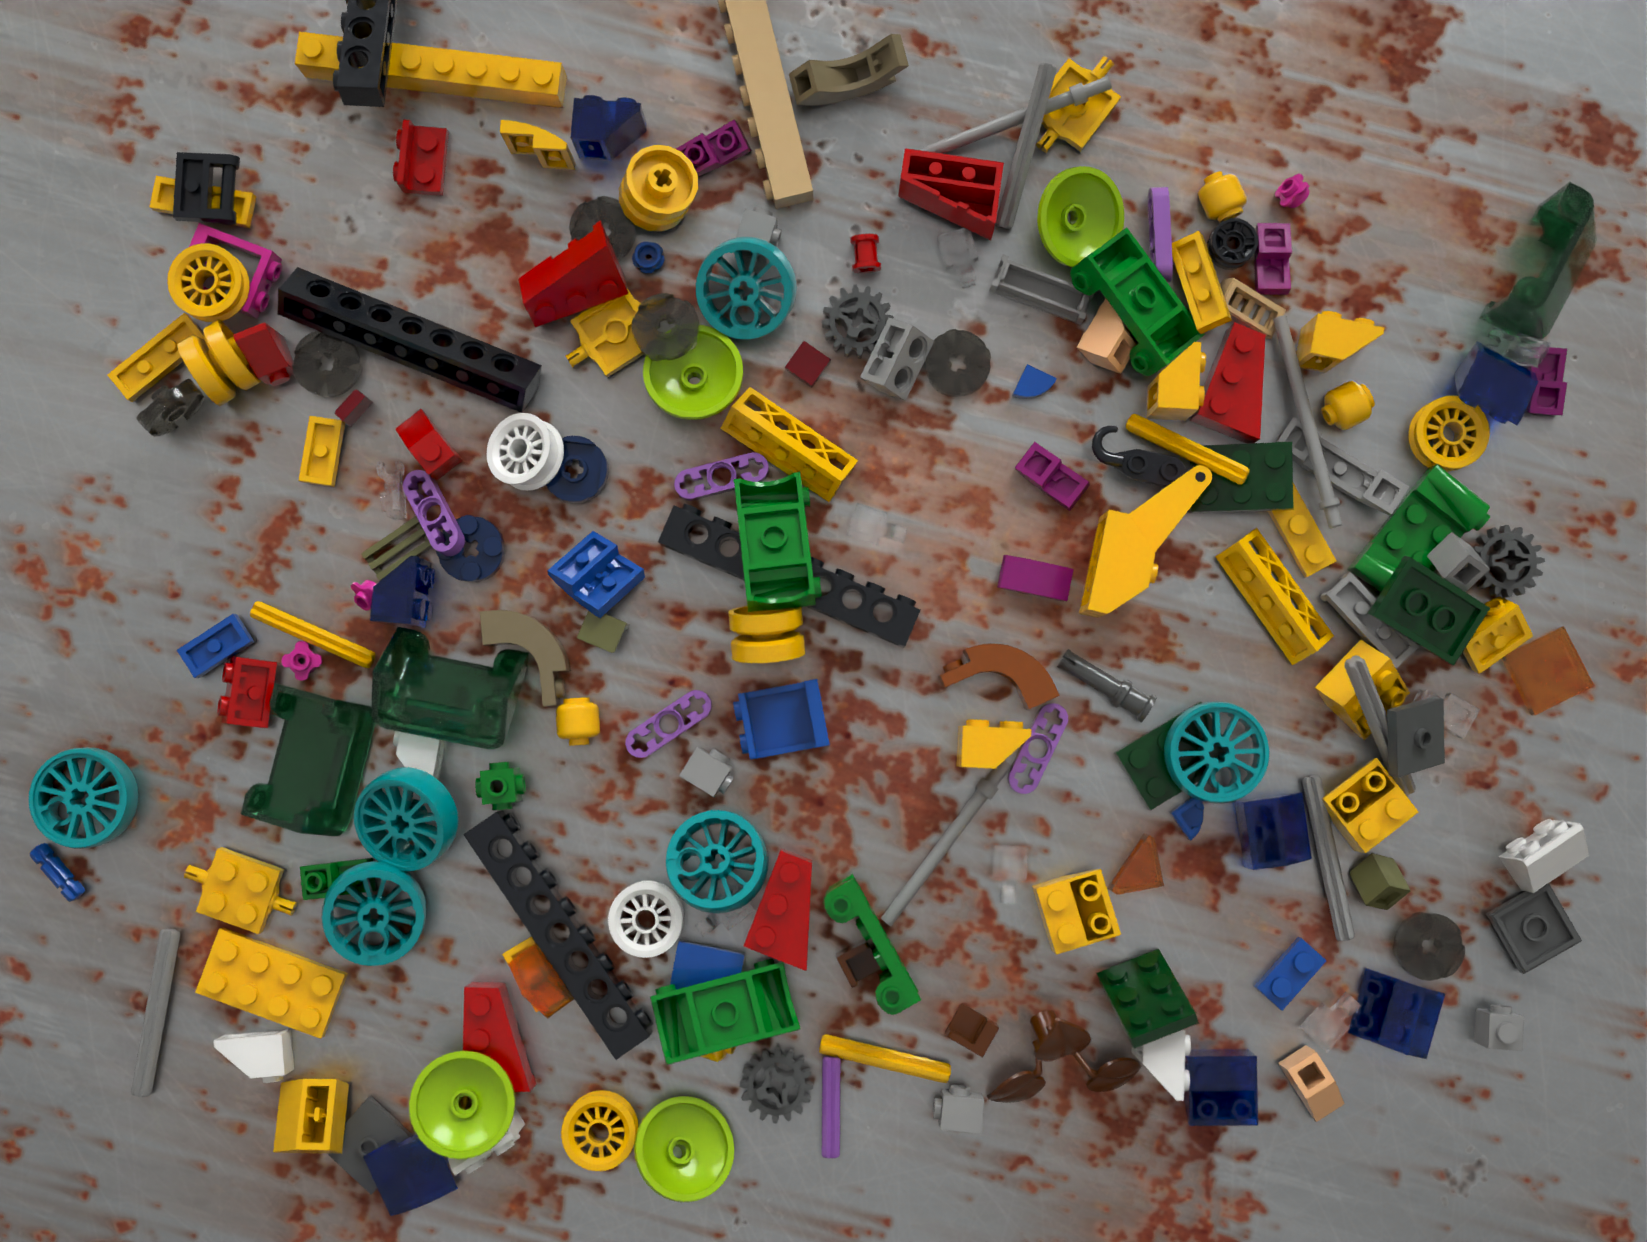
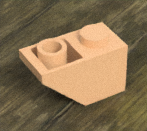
M1105 299L1099 306L1097 314L1088 329L1083 333L1077 349L1090 363L1121 374L1130 360V350L1137 345V340L1108 300Z
M1305 1045L1278 1063L1315 1122H1318L1345 1104L1336 1081L1318 1053L1309 1046Z

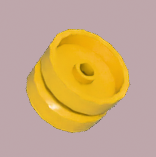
M652 145L641 149L631 158L619 186V203L624 215L634 225L647 231L662 232L674 228L684 219L698 190V174L693 163L681 151L670 146Z
M220 319L203 329L205 341L196 335H191L177 344L178 351L189 372L205 394L218 406H222L235 398L236 389L234 384L240 389L247 391L261 382L237 345L233 336L234 333Z
M742 606L729 610L730 630L741 634L731 640L732 660L743 663H770L791 660L805 655L804 635L793 631L803 625L802 607L748 612V606Z

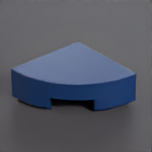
M1027 364L1012 396L1027 399L1042 395L1053 386L1057 378Z
M1190 797L1169 813L1187 839L1191 841L1201 829L1204 805L1202 801Z

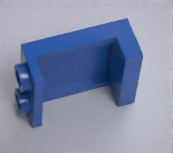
M818 679L747 693H738L739 701L733 702L736 721L743 720L745 734L739 735L742 754L749 753L750 760L830 745Z

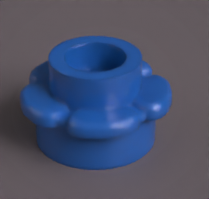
M641 242L636 246L635 252L632 255L634 266L639 267L640 271L646 274L653 273L655 269H660L665 261L662 255L663 249L655 242ZM647 255L652 256L651 260H646L645 257Z

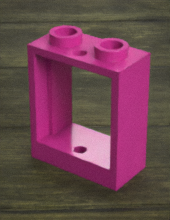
M199 223L189 247L202 243L218 245L220 242L261 258L250 283L247 301L239 311V313L258 320L260 312H264L268 306L270 299L268 293L272 283L276 282L280 277L282 259L269 249Z

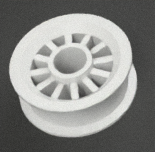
M529 413L513 414L501 421L492 432L487 445V463L492 474L500 481L510 484L519 490H536L548 484L559 471L564 456L563 440L553 425L542 421L537 416Z
M656 881L637 882L628 886L614 899L608 916L609 930L615 943L626 953L641 958L658 956L670 949L679 938L684 926V909L677 894L668 886ZM648 894L655 896L652 904H649ZM642 895L643 905H641L636 896ZM659 899L663 900L665 904L657 908L656 905ZM631 900L637 910L626 904ZM669 908L671 915H661L662 911ZM649 910L654 914L655 925L653 927L646 928L639 923L638 914L640 911ZM623 911H625V912H627V913H629V914H631V915H633V916H632V917H622V916H623ZM661 921H671L670 927L661 923ZM623 923H632V926L625 930ZM657 928L666 932L667 934L664 937H662ZM636 930L637 933L633 939L628 934ZM650 933L653 934L657 942L651 943ZM642 934H644L645 943L638 942Z

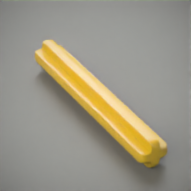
M1132 414L1126 423V429L1129 432L1191 462L1206 466L1210 471L1239 485H1242L1249 475L1250 470L1248 467L1140 415Z
M256 601L250 611L251 618L359 666L370 668L375 660V652L270 605Z
M828 1034L822 1036L819 1046V1052L824 1055L941 1083H947L951 1074V1065L949 1063Z

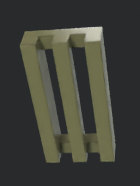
M415 516L361 553V555L376 573L378 580L383 582L431 549L432 546L417 516ZM417 527L418 531L376 560L373 556ZM423 537L426 540L386 569H381L380 566L420 538Z

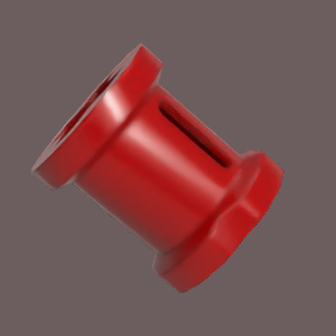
M869 233L852 236L850 242L854 246L855 264L852 265V272L866 274L880 271L881 263L878 262L877 258L879 236Z

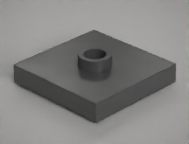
M1433 696L1387 709L1389 776L1399 778L1445 763L1444 698Z
M1549 883L1535 893L1525 891L1486 913L1514 964L1522 974L1531 971L1582 941Z
M369 1096L345 1122L342 1154H327L372 1195L420 1141L372 1096Z

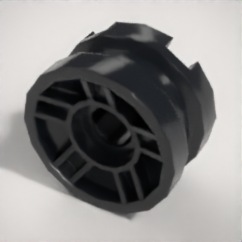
M1230 218L1221 222L1212 232L1207 242L1212 262L1217 267L1225 270H1235L1242 267L1254 255L1258 246V236L1254 227L1240 218ZM1235 239L1236 249H1230L1227 246V242Z

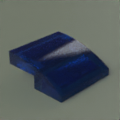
M417 1134L398 1144L395 1140H392L363 1156L390 1216L413 1210L458 1189L444 1156L429 1149L419 1139Z

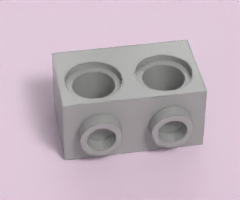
M888 318L860 378L882 393L906 401L934 340L911 324Z

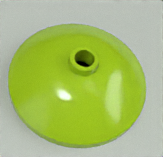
M1079 166L1060 172L1049 182L1041 196L1037 214L1039 235L1044 247L1056 261L1073 268L1086 256L1123 230V200L1117 186L1107 174L1093 167ZM1068 213L1070 214V221H1069V223H1068V219H1067Z
M688 324L670 329L655 340L644 360L643 378L650 398L661 410L677 418L699 420L720 413L733 402L742 385L743 364L737 347L726 335L709 326ZM693 377H697L700 379V382L697 384H691L689 383V380Z
M473 1051L451 1052L432 1061L416 1079L409 1101L411 1123L419 1139L435 1153L454 1159L472 1158L493 1148L507 1133L515 1112V1093L511 1080L505 1070L492 1058ZM463 1096L471 1098L472 1106L470 1109H464L461 1106Z
M690 1096L669 1098L653 1107L641 1121L635 1137V1160L643 1180L658 1195L675 1202L701 1200L719 1189L730 1173L734 1160L732 1132L722 1114L708 1102ZM675 1146L681 1149V1158L674 1156L673 1149Z

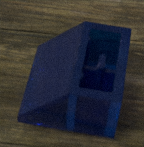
M585 95L583 99L574 98L570 138L579 158L612 161L647 132V122L641 103H636L634 99L621 97L617 98L616 101H607L596 95Z
M1478 341L1454 374L1457 393L1460 394L1459 399L1471 407L1476 408L1477 405L1488 409V414L1503 424H1506L1507 421L1515 425L1519 424L1538 384L1536 373Z
M410 556L373 587L370 621L384 625L425 628L426 621H430L432 616V602L428 601L429 588H433L435 584V569L431 568L432 563L418 556Z
M1302 792L1235 801L1245 868L1258 870L1281 867L1312 859Z
M1366 968L1348 1033L1409 1056L1427 1059L1445 993Z
M1248 1049L1190 1050V1055L1185 1056V1070L1189 1071L1190 1086L1188 1091H1184L1188 1125L1258 1126L1257 1056Z

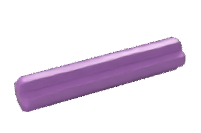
M824 1056L822 1059V1157L832 1159L840 1156L841 1059L833 1056Z

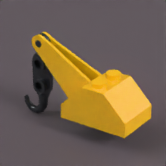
M1105 426L1095 433L1092 439V450L1095 457L1100 462L1113 466L1130 479L1165 486V488L1129 514L1108 510L1099 517L1079 614L1096 618L1110 613L1149 587V583H1155L1158 573V564L1154 563L1155 552L1212 481V473L1206 466L1198 465L1192 469H1187L1178 458L1141 449L1118 453L1106 451L1102 446L1103 437L1108 433H1116L1118 431L1117 426Z

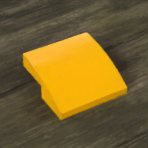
M501 120L500 134L511 154L536 155L542 168L575 170L576 163L570 149L561 138L537 126L517 121Z

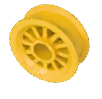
M202 243L186 248L176 256L168 272L167 285L173 301L183 311L204 322L213 323L218 319L224 321L233 317L242 309L249 295L250 281L245 267L230 252L218 245ZM209 277H214L213 286L204 290L203 284L205 280Z
M1454 395L1440 397L1423 406L1414 415L1408 431L1409 445L1418 461L1428 468L1437 464L1446 472L1458 470L1479 459L1488 445L1490 436L1489 423L1482 409L1473 401ZM1445 426L1452 429L1454 433L1453 442L1444 437L1443 429ZM1428 441H1433L1434 444L1430 446Z
M606 1090L589 1092L576 1100L563 1120L561 1139L565 1152L575 1164L590 1171H606L615 1168L625 1161L634 1147L636 1133L639 1128L638 1118L632 1105L621 1095ZM592 1107H595V1116L590 1110ZM601 1107H607L605 1114H602ZM612 1110L617 1113L613 1118L609 1117ZM583 1113L587 1120L580 1117V1115ZM620 1119L622 1120L623 1124L615 1125ZM595 1123L604 1124L608 1128L609 1135L604 1138L595 1136L592 1132V1125ZM576 1124L579 1125V1126H581V1127H583V1128H582V1129H576ZM618 1132H625L624 1136H621V1135H619V1134H617V1133H618ZM585 1136V1138L579 1142L577 1137ZM614 1142L621 1145L617 1148ZM587 1143L591 1145L589 1151L583 1147ZM605 1145L609 1149L610 1153L606 1154ZM595 1147H598L599 1154L593 1153Z

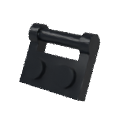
M177 152L173 218L176 221L216 222L225 225L236 224L237 213L234 211L236 170L240 169V158L231 154ZM214 167L222 168L220 209H211Z

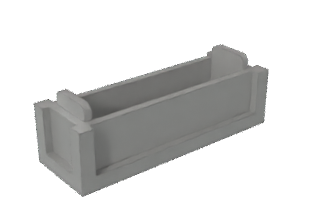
M1002 255L989 290L990 292L1082 325L1094 294L1090 296L1076 290L1072 283L1008 260L1009 256Z
M1351 572L1342 575L1338 579L1339 582L1331 590L1324 592L1320 598L1323 602L1328 601L1367 644L1389 657L1397 669L1420 646L1368 614L1376 598Z

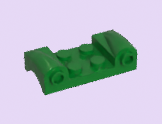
M1127 227L1086 256L1070 271L1074 288L1088 296L1100 289L1138 341V344L1130 350L1132 367L1145 376H1151L1167 366L1176 356L1205 335V333L1200 334L1196 329L1193 317Z
M1433 465L1425 471L1347 570L1372 585L1379 592L1383 590L1404 555L1411 557L1434 572L1436 567L1427 555L1451 532L1461 538L1464 533L1472 529L1480 530L1490 518V515L1487 513L1490 506L1439 465Z
M795 472L782 479L769 482H752L741 478L734 479L748 612L816 605L815 598L822 597L820 577L813 578L805 507H810L809 488L802 487L800 472Z
M853 873L829 886L823 897V907L827 914L838 923H846L859 916L855 921L865 941L872 939L876 946L872 949V954L882 970V973L879 974L880 984L876 989L878 1006L886 1013L895 1015L921 1001L922 999L918 994L917 987Z
M773 959L754 963L755 969L677 990L675 984L655 989L656 995L650 996V1001L666 1066L800 1030L788 987L784 962L774 964Z

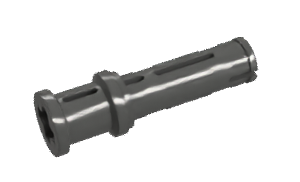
M1067 649L1063 658L1074 665L1062 659L1057 666L1059 669H1063L1110 697V702L1113 703L1114 707L1121 706L1135 714L1137 720L1141 723L1157 699L1153 694L1148 696L1134 688L1129 680L1119 681Z

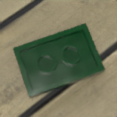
M1292 442L1204 445V447L1248 467L1250 471L1242 485L1211 471L1212 481L1191 506V513L1294 510ZM1190 461V469L1198 466V464Z
M1404 555L1368 614L1454 666L1490 610V607L1416 560Z
M1200 701V702H1197L1196 704L1192 705L1191 707H1193V706H1195V705H1198V704H1201L1202 702H1201V701ZM1184 711L1114 752L1148 810L1156 808L1182 792L1174 783L1167 770L1164 746L1170 727ZM1209 713L1201 715V721L1210 735L1213 736L1211 716ZM1192 721L1186 727L1185 732L1203 741V735ZM1181 737L1178 750L1198 751L1199 746ZM1214 746V750L1209 752L1211 758L1218 759V755L1223 753L1221 747ZM1198 756L1179 757L1182 770L1187 769L1200 760ZM1206 765L1189 774L1187 778L1193 784L1199 782Z
M1159 949L1097 973L1099 982L1134 1049L1199 1023L1196 1012Z

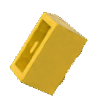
M1333 311L1318 313L1300 331L1296 350L1300 368L1326 373L1383 335L1385 327L1375 326L1373 320L1356 318L1354 321L1343 319L1340 313Z
M1201 342L1192 343L1148 385L1146 419L1186 421L1199 409V406H1203L1205 389L1204 386L1199 385L1200 373L1205 371L1206 354L1201 352Z
M1360 640L1318 683L1315 689L1324 703L1360 738L1366 740L1371 734V730L1344 667L1345 661L1353 656H1360V658L1365 660L1386 714L1387 709L1401 706L1410 692L1391 659Z
M966 720V726H958L956 766L996 769L1031 737L1032 729H1023V722L1000 721L999 727H989V720Z
M1377 758L1371 760L1322 798L1334 826L1351 848L1361 853H1367L1419 812L1394 779L1389 776V773Z
M1101 869L1066 875L1032 885L1051 950L1056 955L1121 935Z
M299 1079L281 1082L273 1152L342 1154L349 1084L338 1079Z

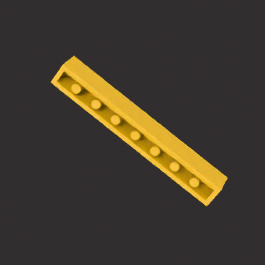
M299 32L295 65L305 78L333 81L334 70H339L340 62L337 58L338 41H343L342 36ZM392 43L387 87L563 108L567 75L561 62Z

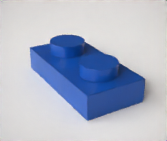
M232 614L177 649V652L193 677L200 678L255 641L239 616Z
M1297 937L1254 987L1278 1009L1283 1011L1327 960L1301 937Z

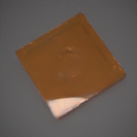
M1564 626L1558 627L1517 647L1502 658L1531 715H1537L1594 687Z

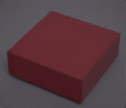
M803 341L785 366V370L812 388L831 362V359Z
M356 389L336 409L334 414L352 427L373 402Z

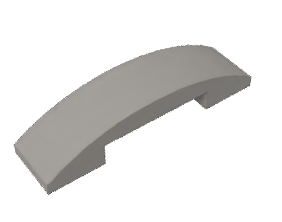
M1293 417L1277 442H1292V460L1314 474L1301 422ZM1317 431L1331 485L1359 502L1391 516L1406 494L1409 486L1381 469L1379 472L1321 438L1322 433Z

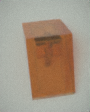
M1143 833L1108 885L1107 889L1116 895L1164 886L1156 841L1152 836Z
M537 943L508 963L522 996L546 1018L551 1017L574 1000Z

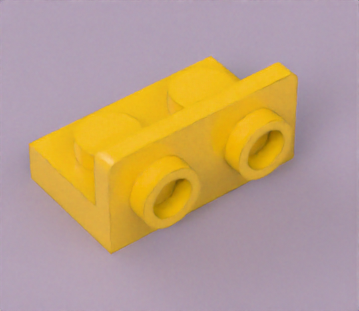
M1501 596L1485 603V605L1490 607V610L1463 651L1471 669L1478 674L1533 637L1519 605Z

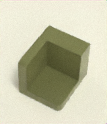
M588 611L577 639L614 653L624 630H628L630 624L607 614L599 618Z
M1371 853L1350 871V876L1366 906L1388 910L1411 891L1396 862L1390 857Z

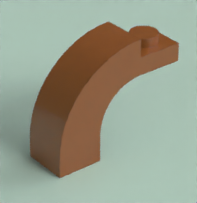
M990 643L963 650V653L968 663L963 665L961 659L943 666L945 673L938 676L942 687L945 688L977 673L992 672L1002 675L1016 688L1025 710L1060 696L1051 676L1040 662L1025 651L1004 644Z

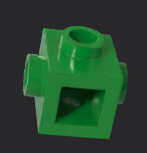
M509 762L489 763V770L480 771V778L475 780L477 798H482V805L492 804V810L513 809L512 802L522 801V794L526 793L525 776L520 773V768H510ZM500 780L503 783V790L500 793L495 792L494 781Z

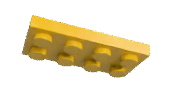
M223 927L218 930L195 993L322 1039L325 1037L348 973Z

